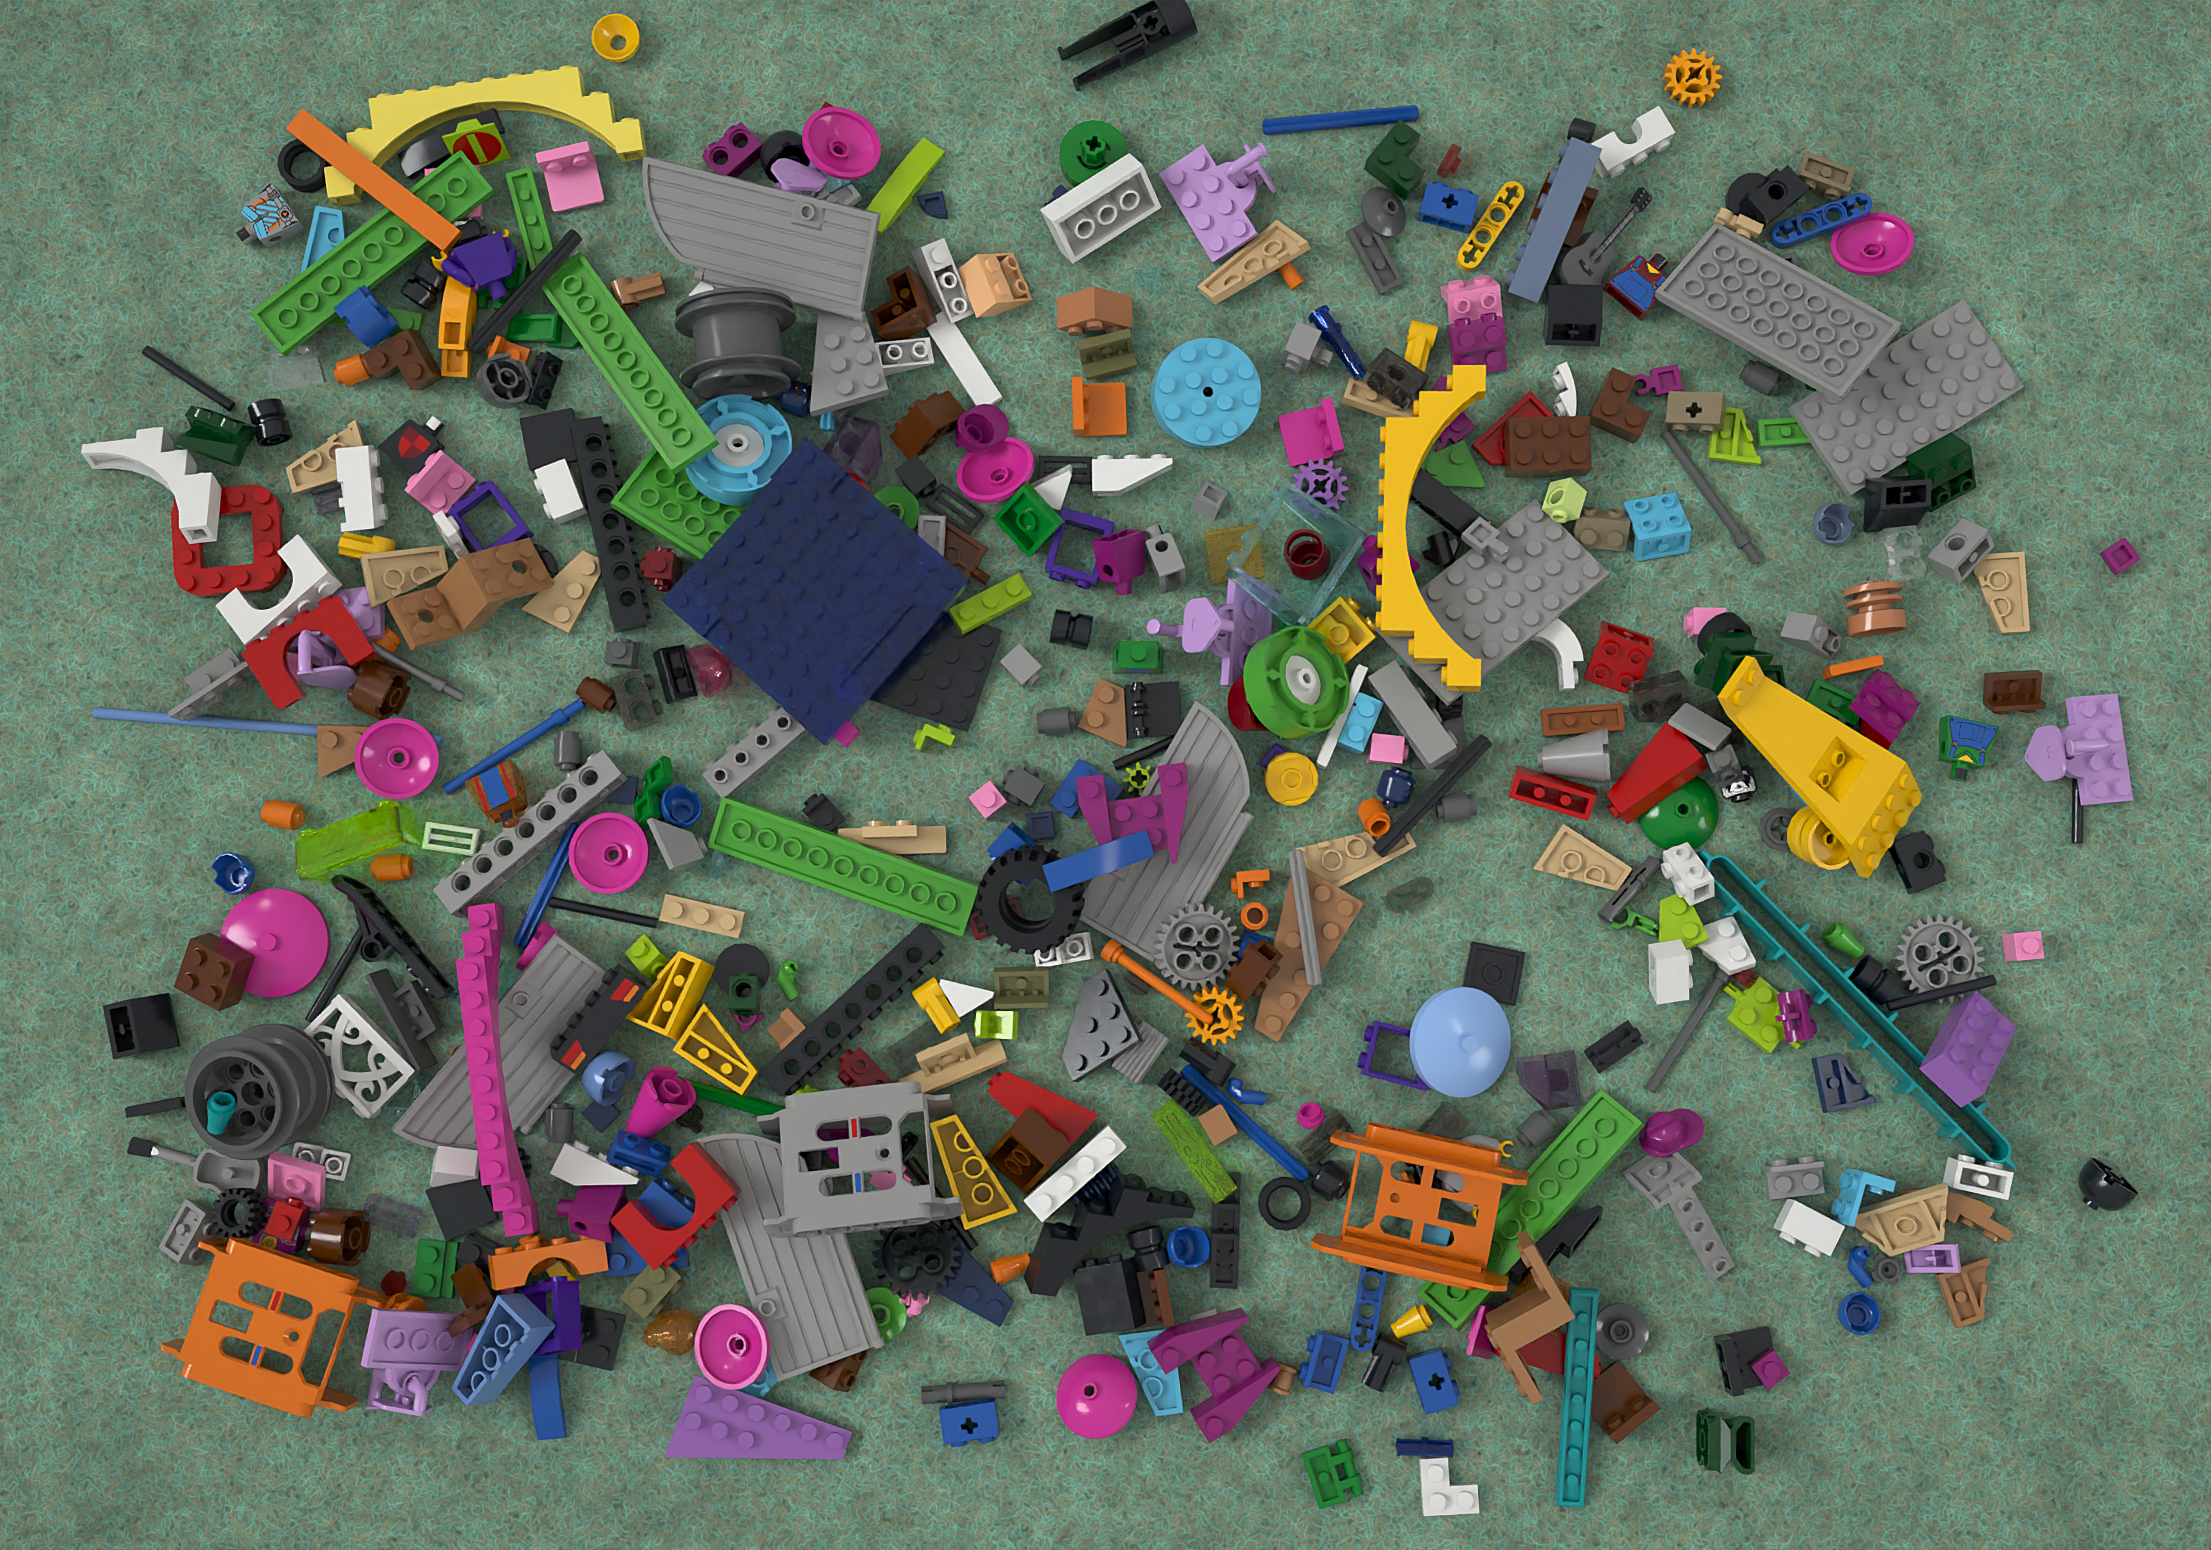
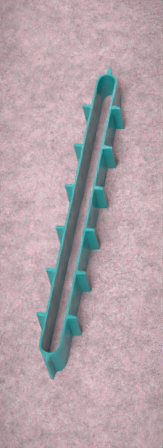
M1705 850L1695 852L1709 872L1711 861L1717 863L1897 1047L1920 1068L1926 1056L1892 1024L1898 1013L1881 1012L1848 979L1854 971L1853 967L1837 968L1804 934L1810 927V924L1802 923L1795 925L1760 890L1767 881L1765 878L1751 881L1728 857L1724 855L1711 856ZM1714 878V894L1725 905L1719 916L1734 915L1768 949L1762 959L1764 961L1778 959L1811 993L1812 1004H1822L1855 1037L1848 1047L1851 1049L1865 1048L1898 1081L1892 1091L1894 1093H1910L1941 1125V1128L1935 1134L1937 1137L1954 1138L1976 1160L2001 1163L2003 1167L2008 1168L2016 1167L2009 1158L2011 1155L2010 1143L1980 1113L1987 1105L1985 1101L1973 1100L1960 1108L1945 1094L1991 1141L1993 1148L1989 1156Z

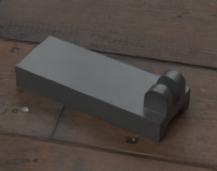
M1365 221L1345 232L1379 295L1404 282L1381 237L1374 233Z

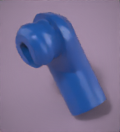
M1230 1078L1228 1080L1226 1090L1235 1099L1244 1104H1265V1092L1242 1089V1079Z
M1855 1246L1850 1250L1847 1268L1860 1286L1866 1288L1874 1281L1864 1268L1866 1260L1870 1257V1251L1865 1246Z

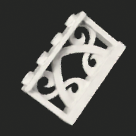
M338 994L331 1001L332 1003L304 1032L308 1033L311 1037L322 1031L333 1035L332 1040L321 1039L319 1041L324 1042V1051L328 1057L331 1056V1065L335 1078V1092L343 1099L348 1098L354 1104L352 1109L360 1117L375 1118L422 1070L416 1071L408 1055L347 994ZM338 1011L342 1013L335 1029L325 1026ZM353 1028L359 1030V1036L356 1039L345 1036V1033L352 1035L351 1030ZM369 1040L373 1044L368 1053V1064L371 1072L344 1070L342 1059L343 1042L358 1045ZM381 1053L385 1056V1060L383 1063L378 1062V1065L382 1068L378 1070L375 1056ZM400 1071L403 1075L388 1089L384 1078ZM377 1080L381 1087L380 1097L374 1102L367 1101L363 1096V1090L369 1088L372 1095L375 1091L373 1081ZM348 1081L358 1082L355 1086V1089Z

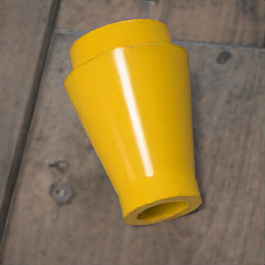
M1415 1304L1396 1322L1390 1325L1396 1337L1400 1339L1404 1336L1429 1330V1326L1434 1324V1321L1424 1304L1419 1306Z

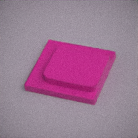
M1480 1305L1479 1310L1475 1313L1468 1336L1469 1346L1466 1354L1490 1359L1493 1345L1487 1336L1488 1333L1484 1325L1488 1324L1485 1314L1494 1310V1308Z

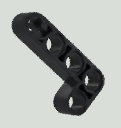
M1422 468L1419 469L1414 480L1409 502H1413L1461 541H1463L1461 539L1462 533L1479 517L1492 525L1489 520Z

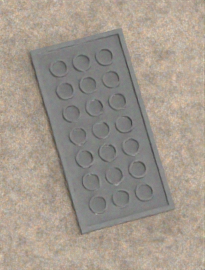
M1717 222L1655 291V297L1660 302L1839 403L1900 330L1902 324Z
M1963 299L1884 348L1840 403L1816 390L1792 405L1788 410L1797 420V424L1805 436L1809 438L1812 446L1848 498L1865 487L1866 478H1879L1904 463L1907 460L1906 456L1955 431L2024 386Z
M1536 499L1497 528L1500 532L1498 540L1509 547V551L1506 553L1508 558L1500 564L1493 559L1488 550L1481 555L1472 548L1419 590L1429 611L1448 636L1472 658L1481 659V679L1596 588L1609 575L1605 568L1560 523L1553 521L1542 510V505ZM1375 624L1374 629L1381 635V628H1376ZM1382 636L1447 706L1466 692L1446 691L1447 683H1441V666H1447V664H1414V655H1408L1409 639H1414V637Z

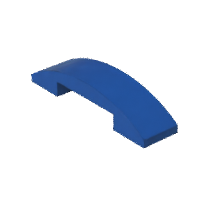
M554 1329L547 1336L548 1340L554 1339ZM558 1354L531 1356L529 1358L530 1392L538 1440L566 1438L565 1409H562Z

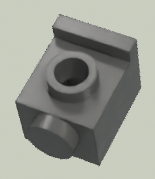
M615 638L613 642L607 641L604 663L610 667L637 669L640 643L631 642L632 640L627 638Z
M1731 744L1705 754L1719 790L1738 781L1745 780Z

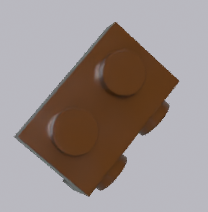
M2039 670L1984 673L1983 705L1992 713L1999 715L2008 714L2009 711L2019 710L2023 713H2034L2036 709H2045L2046 703L2040 699L2042 672Z
M868 1349L812 1369L809 1376L832 1390L849 1392L856 1381V1375L862 1362L868 1355Z

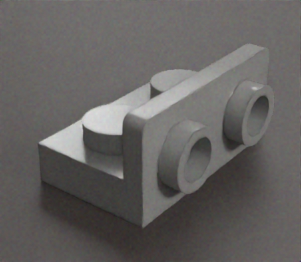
M1815 1155L1798 1157L1799 1162L1788 1163V1158L1771 1160V1165L1763 1166L1768 1199L1825 1193L1821 1167H1825V1162L1816 1160Z
M185 1198L158 1248L177 1263L198 1266L207 1250L197 1247L198 1243L201 1240L213 1238L217 1234L214 1228L218 1224H212L211 1219L216 1218V1214H211V1212L196 1201Z

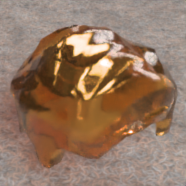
M682 1308L665 1310L659 1313L655 1320L649 1322L644 1330V1341L649 1347H661L662 1350L671 1355L680 1356L686 1354L695 1346V1336L700 1324L699 1317L693 1312Z

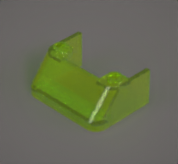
M391 798L376 803L377 807L318 830L309 828L299 832V837L294 840L296 871L299 880L324 884L327 882L325 876L327 872L401 844L421 847L423 840L411 806L401 802H393Z

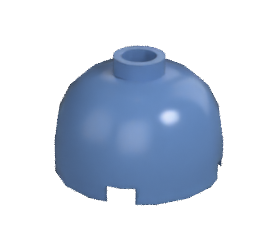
M603 1050L597 1053L582 1073V1086L593 1101L606 1107L610 1106L623 1096L624 1093L619 1092L626 1078L629 1082L633 1079L636 1063L622 1052Z

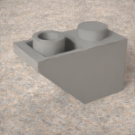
M1790 611L1780 635L1792 646L1832 661L1840 648L1842 637L1818 616Z

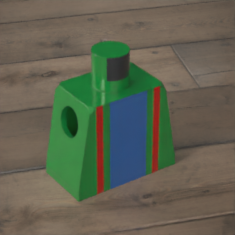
M1119 641L1113 646L1112 674H1163L1164 647L1157 641Z

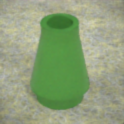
M1835 921L1823 933L1822 937L1826 940V945L1849 955L1853 959H1858L1865 950V947L1860 944L1844 923L1840 924Z

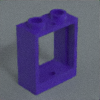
M491 480L478 484L473 489L474 492L471 495L455 501L452 504V509L447 512L454 518L460 530L476 551L485 550V548L461 516L491 494L495 496L517 526L486 549L534 536L533 532L499 487Z
M1063 507L1060 517L1064 523L1055 531L1044 568L1045 573L1049 574L1048 578L1064 582L1065 579L1075 581V586L1089 590L1090 586L1097 587L1099 573L1096 562L1092 575L1054 564L1065 526L1067 524L1105 536L1113 533L1114 522Z
M1373 1021L1372 1026L1367 1025L1364 1035V1041L1368 1042L1366 1051L1360 1053L1357 1068H1361L1360 1074L1427 1091L1428 1086L1417 1073L1415 1081L1370 1069L1379 1030L1410 1037L1411 1030L1378 1021Z
M567 1276L550 1277V1282L549 1280H537L532 1282V1286L521 1288V1293L546 1317V1293L553 1292L554 1339L548 1340V1337H546L531 1356H549L582 1349L579 1281H567Z

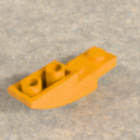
M449 275L442 301L438 349H442L441 376L471 378L472 350L468 348L467 343L472 338V325H476L477 292H474L472 288L465 287Z

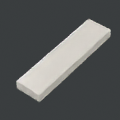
M943 312L935 315L938 322L927 327L926 330L975 406L981 404L993 405L1002 399L1001 394L955 323L949 324Z
M1360 664L1355 668L1349 682L1350 691L1347 709L1345 713L1339 715L1335 721L1336 725L1329 729L1315 762V765L1321 769L1327 767L1368 670L1367 667Z

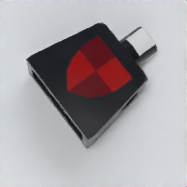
M433 416L427 420L423 427L409 419L385 439L378 448L412 475L419 474L426 466L425 462L430 455L437 453L439 450L444 451L445 446L435 437L445 425Z

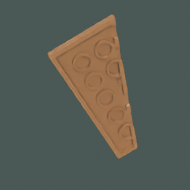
M1305 867L1320 971L1322 972L1364 903ZM1291 874L1273 945L1283 955L1277 964L1281 968L1271 980L1267 978L1265 981L1267 987L1262 992L1254 1025L1256 1030L1276 1042L1281 1038L1313 986L1307 984Z

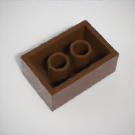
M1590 416L1509 417L1503 425L1505 478L1586 476L1592 470Z
M1028 1107L988 1152L985 1158L1026 1194L1070 1146V1143L1060 1131L1053 1129L1046 1123L1044 1117L1039 1112L1033 1111Z

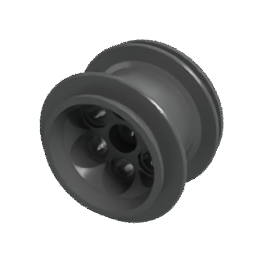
M729 287L692 295L682 300L676 306L677 318L674 321L675 329L682 335L694 340L695 363L681 371L679 380L685 387L692 389L695 396L710 401L724 395L742 394L752 396V400L759 401L786 392L791 387V381H795L801 375L802 368L800 364L784 357L782 354L781 332L790 328L797 319L796 313L793 310V301L786 294L758 287Z
M261 1024L250 1027L238 1035L217 1039L197 1054L186 1076L184 1089L185 1105L194 1129L212 1149L233 1159L256 1160L273 1154L284 1145H290L303 1140L322 1124L333 1104L335 1078L327 1054L320 1044L308 1033L286 1024ZM227 1092L235 1098L237 1108L227 1123L224 1132L218 1135L211 1134L207 1130V1102L215 1093Z

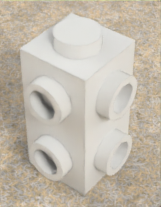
M1688 842L1663 851L1661 870L1665 878L1671 879L1674 883L1677 895L1680 898L1683 897L1689 906L1715 896L1714 877Z

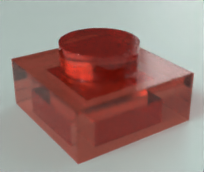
M1455 144L1451 145L1438 168L1437 175L1446 179L1449 172L1455 174L1462 161L1459 158L1462 148Z

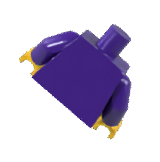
M504 229L503 236L500 231L496 233L493 231L491 235L454 248L450 254L451 259H448V255L442 251L440 252L442 259H435L434 256L431 259L434 268L438 271L446 272L465 287L472 288L474 292L488 288L493 300L498 301L509 295L503 282L509 280L516 269L518 251L509 238V231Z

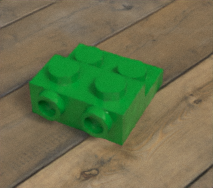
M1029 482L1022 485L993 517L1001 530L1007 533L1017 544L1018 548L1028 557L1040 551L1054 536L1053 533L1064 523L1062 518Z

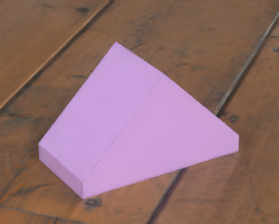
M1944 1240L1904 1252L1907 1273L1961 1272L1957 1243Z

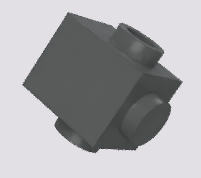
M1017 766L1014 771L1010 769L1002 781L1005 784L1003 790L1008 793L1005 797L1017 806L1022 802L1030 808L1033 807L1046 785L1037 778L1039 773L1028 766H1025L1023 769Z

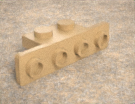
M912 820L896 821V826H885V821H869V826L838 829V835L892 854L946 853L947 851L945 826L912 825Z
M967 1033L917 1053L916 1057L922 1070L899 1079V1082H919L921 1084V1093L930 1094L1005 1063L1007 1057L1000 1039H994L974 1048Z

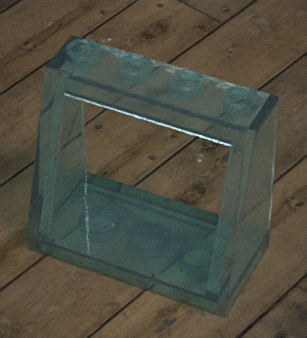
M1286 480L1281 487L1275 485L1267 498L1271 501L1267 509L1261 507L1253 520L1257 522L1253 530L1248 528L1239 541L1243 546L1239 552L1233 550L1225 562L1229 567L1224 574L1287 626L1307 627L1317 615L1366 538L1367 533ZM1283 503L1340 550L1303 609L1241 569Z

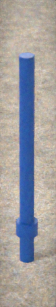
M579 698L564 709L559 708L552 712L550 718L443 786L444 790L450 795L472 781L473 777H478L557 725L561 727L569 722L568 718L586 707L584 702Z

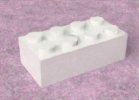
M1129 153L1043 207L1040 211L1059 250L1073 264L1160 209L1161 205L1143 165Z

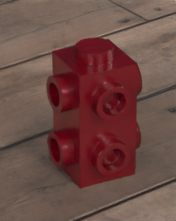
M655 547V551L647 550L646 558H642L641 573L644 574V578L652 586L657 587V591L673 592V588L681 589L683 562L674 552H671L670 548Z
M860 1047L854 1052L849 1049L838 1059L841 1065L835 1070L839 1073L837 1075L838 1079L846 1087L851 1086L854 1088L894 1083Z

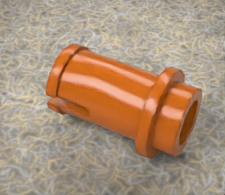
M1291 260L1274 271L1279 272L1292 291L1305 280L1300 276Z

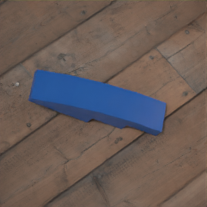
M1145 829L1044 864L1042 868L1050 892H1054L1155 855Z

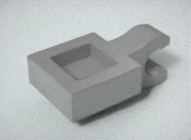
M1479 517L1462 533L1461 539L1481 555L1488 550L1493 559L1500 564L1508 558L1506 553L1509 551V547L1498 540L1500 532L1483 518Z

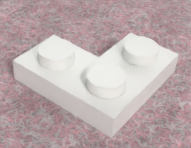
M1447 1456L1419 1458L1423 1516L1479 1513L1477 1483L1450 1484Z

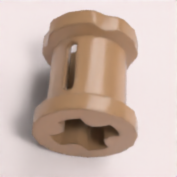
M1276 1361L1281 1370L1267 1388L1278 1394L1290 1397V1387L1294 1376L1299 1373V1369Z

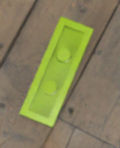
M1017 573L950 608L949 615L963 635L1032 599V593L1020 574Z

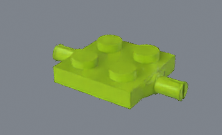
M1760 976L1756 977L1751 985L1743 991L1738 989L1731 981L1723 987L1722 990L1735 999L1731 1011L1724 1020L1766 1054H1770L1780 1041H1786L1782 1021L1776 1022L1775 1016L1781 1015L1777 994L1780 992ZM1803 1040L1789 1042V1044L1798 1049Z

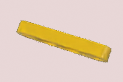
M1509 181L1502 186L1459 250L1456 263L1461 270L1473 271L1479 266L1524 197V188L1520 183ZM1512 189L1516 190V197L1510 200L1508 206L1503 204L1508 196V192L1512 191ZM1493 210H1500L1503 212L1505 219L1501 222H1495L1491 219L1490 213ZM1479 231H1485L1490 235V241L1488 243H1480L1476 239V234ZM1474 246L1478 249L1473 256L1475 263L1470 261L1467 264L1464 262V255H1469Z

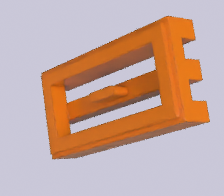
M1875 655L1830 665L1822 670V674L1825 680L1875 669L1884 665L1882 655Z

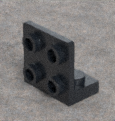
M1767 1326L1713 1336L1725 1392L1735 1397L1745 1395L1744 1389L1762 1386V1383L1749 1364L1768 1350H1774L1770 1329Z

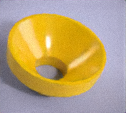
M609 14L604 16L595 24L592 30V44L596 52L607 61L624 62L633 57L640 46L639 30L634 21L625 15ZM623 37L626 39V46L622 50L613 49L611 43L614 38Z

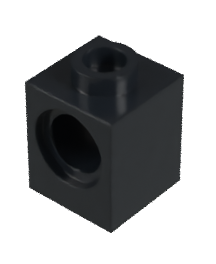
M917 454L895 469L898 478L916 499L920 497L925 499L936 490L934 487L937 485L936 478Z

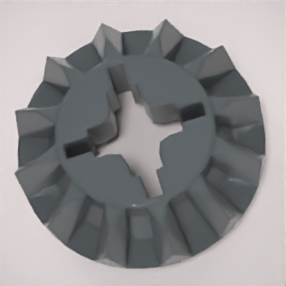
M1784 807L1769 810L1761 818L1758 829L1762 841L1771 849L1789 850L1787 832H1784L1782 837H1780L1779 832H1774L1771 828L1778 826L1779 821L1782 822V826L1788 828L1791 819L1796 813Z

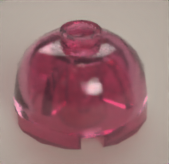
M709 643L696 645L686 650L689 667H693L697 677L695 681L704 697L711 698L727 689L732 681L731 669L735 667L734 660L729 652L724 654L720 647Z

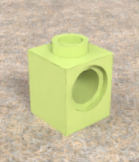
M1571 477L1550 482L1542 510L1553 521L1558 523L1579 519L1587 491Z

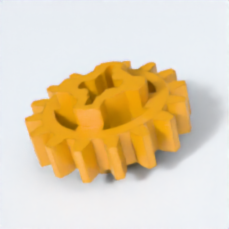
M1693 48L1688 55L1685 50H1682L1679 57L1676 55L1672 57L1664 70L1666 73L1662 81L1668 82L1664 91H1672L1669 99L1673 100L1677 97L1679 99V106L1685 101L1688 102L1689 108H1692L1695 102L1701 107L1705 103V99L1710 102L1714 97V93H1717L1720 85L1717 83L1721 81L1722 75L1716 73L1721 67L1720 65H1712L1714 57L1705 58L1706 51L1697 55L1696 49ZM1696 74H1698L1696 78H1693L1692 80L1690 79L1688 82H1686L1688 78H1691L1692 76L1694 77Z
M1215 985L1212 991L1207 986H1204L1202 994L1196 991L1193 995L1194 1000H1191L1211 1015L1219 1007L1218 1017L1213 1023L1204 1024L1203 1026L1199 1019L1187 1011L1185 1013V1017L1191 1018L1187 1023V1027H1194L1193 1036L1201 1034L1203 1043L1209 1038L1212 1045H1216L1218 1039H1221L1222 1043L1226 1044L1228 1035L1235 1039L1237 1036L1236 1030H1241L1244 1025L1240 1021L1244 1020L1245 1013L1239 1012L1244 1004L1236 1003L1237 995L1229 996V988L1227 987L1221 992L1218 985ZM1208 999H1217L1216 1001L1210 1003L1205 1001ZM1226 1004L1230 1007L1232 1013L1228 1011ZM1218 1028H1223V1029H1225V1030H1222V1031H1214L1215 1029H1218Z

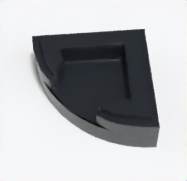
M534 544L548 573L557 575L558 565L555 562V557L543 546Z

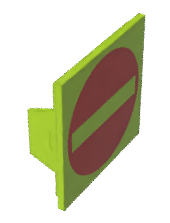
M476 118L460 122L455 133L442 136L452 156L461 150L473 165H478V167L511 159L494 122L481 125Z

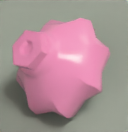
M911 1293L908 1294L906 1299H903L901 1295L899 1299L900 1304L905 1303L908 1317L919 1315L923 1306L929 1303V1296L926 1300L922 1293H919L917 1301L913 1300Z

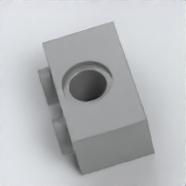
M1962 518L1956 526L1949 530L1948 535L1931 550L1927 557L1936 574L1960 584L1993 549L1994 543L1989 530Z

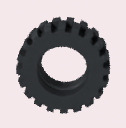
M1028 844L1020 845L1017 850L1011 848L1005 851L1001 857L998 856L984 874L977 890L979 896L976 899V908L981 910L978 915L980 923L986 922L987 924L986 933L989 936L993 934L997 936L996 943L1003 947L1006 943L1011 946L1010 951L1018 953L1020 949H1025L1026 955H1034L1036 950L1045 953L1050 951L1052 946H1060L1065 938L1069 937L1074 931L1082 915L1081 912L1085 903L1083 883H1077L1052 892L1056 901L1055 910L1049 918L1040 921H1031L1018 916L1011 909L1006 897L1009 884L1017 878H1035L1048 886L1042 865L1061 859L1057 856L1059 851L1051 848L1050 852L1045 851L1044 845L1036 844L1034 848H1029Z

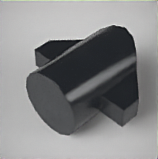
M1447 531L1427 537L1430 549L1422 551L1424 558L1437 565L1449 566L1453 564L1460 546L1458 538L1449 540Z

